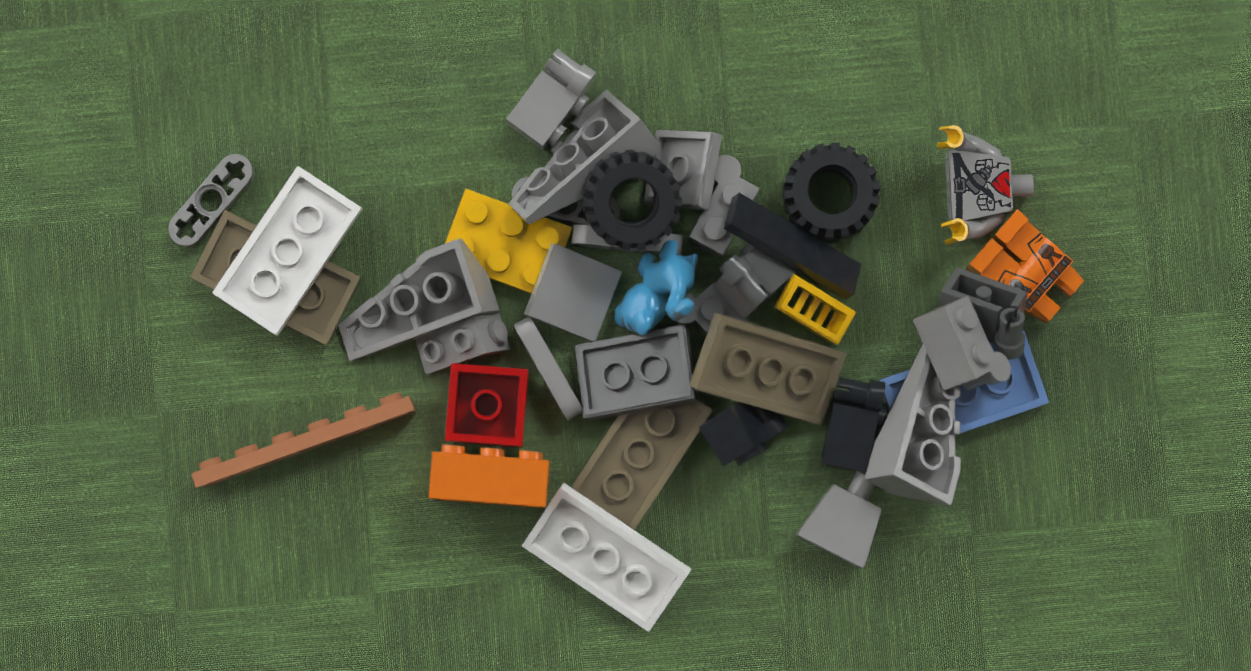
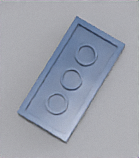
M1022 331L1025 336L1023 354L1019 358L1008 360L1011 366V374L1006 381L995 385L984 384L973 390H967L960 384V396L955 399V421H960V433L1049 403L1024 331ZM989 342L990 346L993 349L994 343ZM910 370L879 380L885 382L884 398L889 412Z

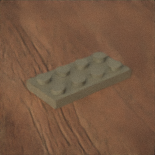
M224 210L190 278L214 290L257 226ZM328 261L285 325L328 346L362 278Z
M715 312L689 386L696 390L822 425L847 353Z
M698 400L618 415L571 488L635 530L699 433V426L706 422L713 410Z

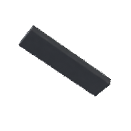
M738 193L732 197L724 225L725 230L839 296L848 299L854 295L861 263L745 195Z

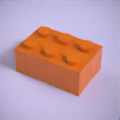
M442 445L441 452L432 451L429 498L443 501L547 508L551 463L549 460H543L542 452L519 451V458L505 457L503 449L480 448V455L467 454V448L464 446Z

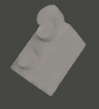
M559 48L552 54L554 60L549 58L544 68L547 71H541L506 118L507 125L543 151L549 144L555 147L558 141L562 139L567 131V128L563 125L570 115L573 114L577 117L583 111L590 100L586 96L588 87L597 75V72L586 64L579 65Z
M730 155L718 157L714 179L717 187L711 196L710 208L702 212L688 239V242L719 259H722L734 237V234L724 229L732 197L741 193L754 201L760 189L740 178L741 165L734 156Z
M969 296L938 307L913 319L944 390L960 384L967 390H973L981 385H995L1009 378L1011 374L1010 363L1004 354L993 352Z

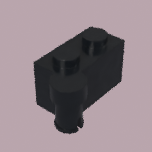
M839 376L837 387L848 389L849 392L839 389L834 390L820 465L865 474L874 446L876 429H882L886 418L887 407L882 406L885 382L870 379L868 383Z
M739 402L705 422L699 428L722 466L734 460L740 466L767 450L768 447L765 441L782 432L788 426L781 414L777 416L773 411Z

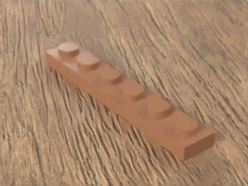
M401 392L381 398L379 400L381 406L367 411L365 405L358 406L343 412L345 417L343 420L330 423L329 418H325L308 424L309 432L294 437L293 431H289L272 437V445L258 449L257 444H252L235 450L236 458L222 462L219 456L198 464L200 470L191 473L195 487L202 489L417 412L413 400L410 396L403 398Z

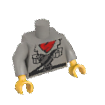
M956 125L941 126L939 130L947 133L948 141L937 142V147L939 149H954L949 150L945 155L948 221L942 223L941 228L949 227L953 236L944 240L946 245H950L962 240L983 238L1001 226L1005 221L1006 215L1013 211V197H1033V175H1011V160L1009 157L1002 156L1000 149L977 136L962 132L961 128Z

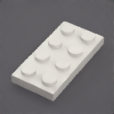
M297 166L212 293L278 336L363 209Z
M565 483L561 485L522 545V547L648 632L691 571V568Z

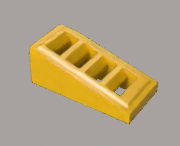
M792 274L774 308L806 329L835 345L839 344L856 314V311L795 274ZM797 287H799L803 291L792 309L788 306V303ZM808 296H813L814 298L805 314L799 313ZM822 302L824 306L814 322L811 318L819 303ZM832 309L835 312L826 328H824L822 324Z

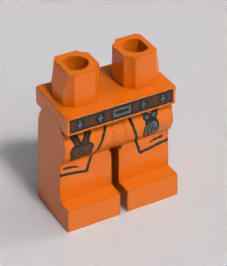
M1017 209L966 269L972 273L1026 291L1027 298L1024 316L1030 313L1036 319L1047 324L1061 307L1050 299L1046 292L1054 284L1070 298L1084 280L1070 266L1073 260L1028 222L1029 219Z

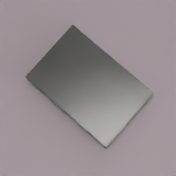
M685 324L648 331L646 335L636 333L575 345L583 418L586 421L698 401L696 389L689 386L694 370L689 332Z

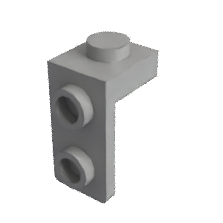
M500 313L474 316L416 339L417 348L426 374L451 367V363L459 364L476 357L510 350L507 328L502 322Z

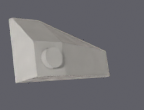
M607 89L575 117L571 123L574 127L571 134L564 143L558 141L555 147L551 148L554 156L545 167L534 170L510 201L509 205L528 224L582 199L583 185L586 186L588 181L586 177L589 171L593 172L597 167L596 163L601 159L606 160L609 158V154L634 150L640 153L643 151L654 157L663 149L643 121Z
M456 239L425 251L416 259L413 265L402 274L394 277L386 288L375 297L368 299L338 326L349 360L354 361L414 341L474 316L492 314L500 311L487 272L462 239Z
M922 344L874 443L865 480L893 495L951 506L960 474V457L955 456V435L960 434V421H955V399L960 396V385L946 390L943 389L924 344Z

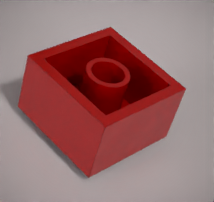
M451 363L445 441L523 448L529 370Z

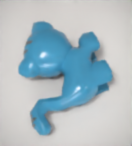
M668 240L663 244L659 253L661 261L657 263L654 262L655 257L652 253L643 254L637 267V271L643 276V282L629 289L622 302L616 307L615 324L639 335H646L648 331L653 329L663 319L666 313H668L672 320H680L690 314L694 309V303L689 298L684 299L686 292L694 286V270L698 255H678V243L675 240Z

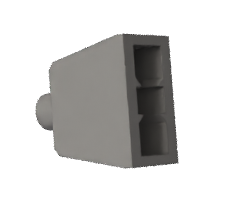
M857 471L847 491L834 484L831 485L798 529L795 536L858 568H864L882 510L868 502L875 485L865 480V475Z

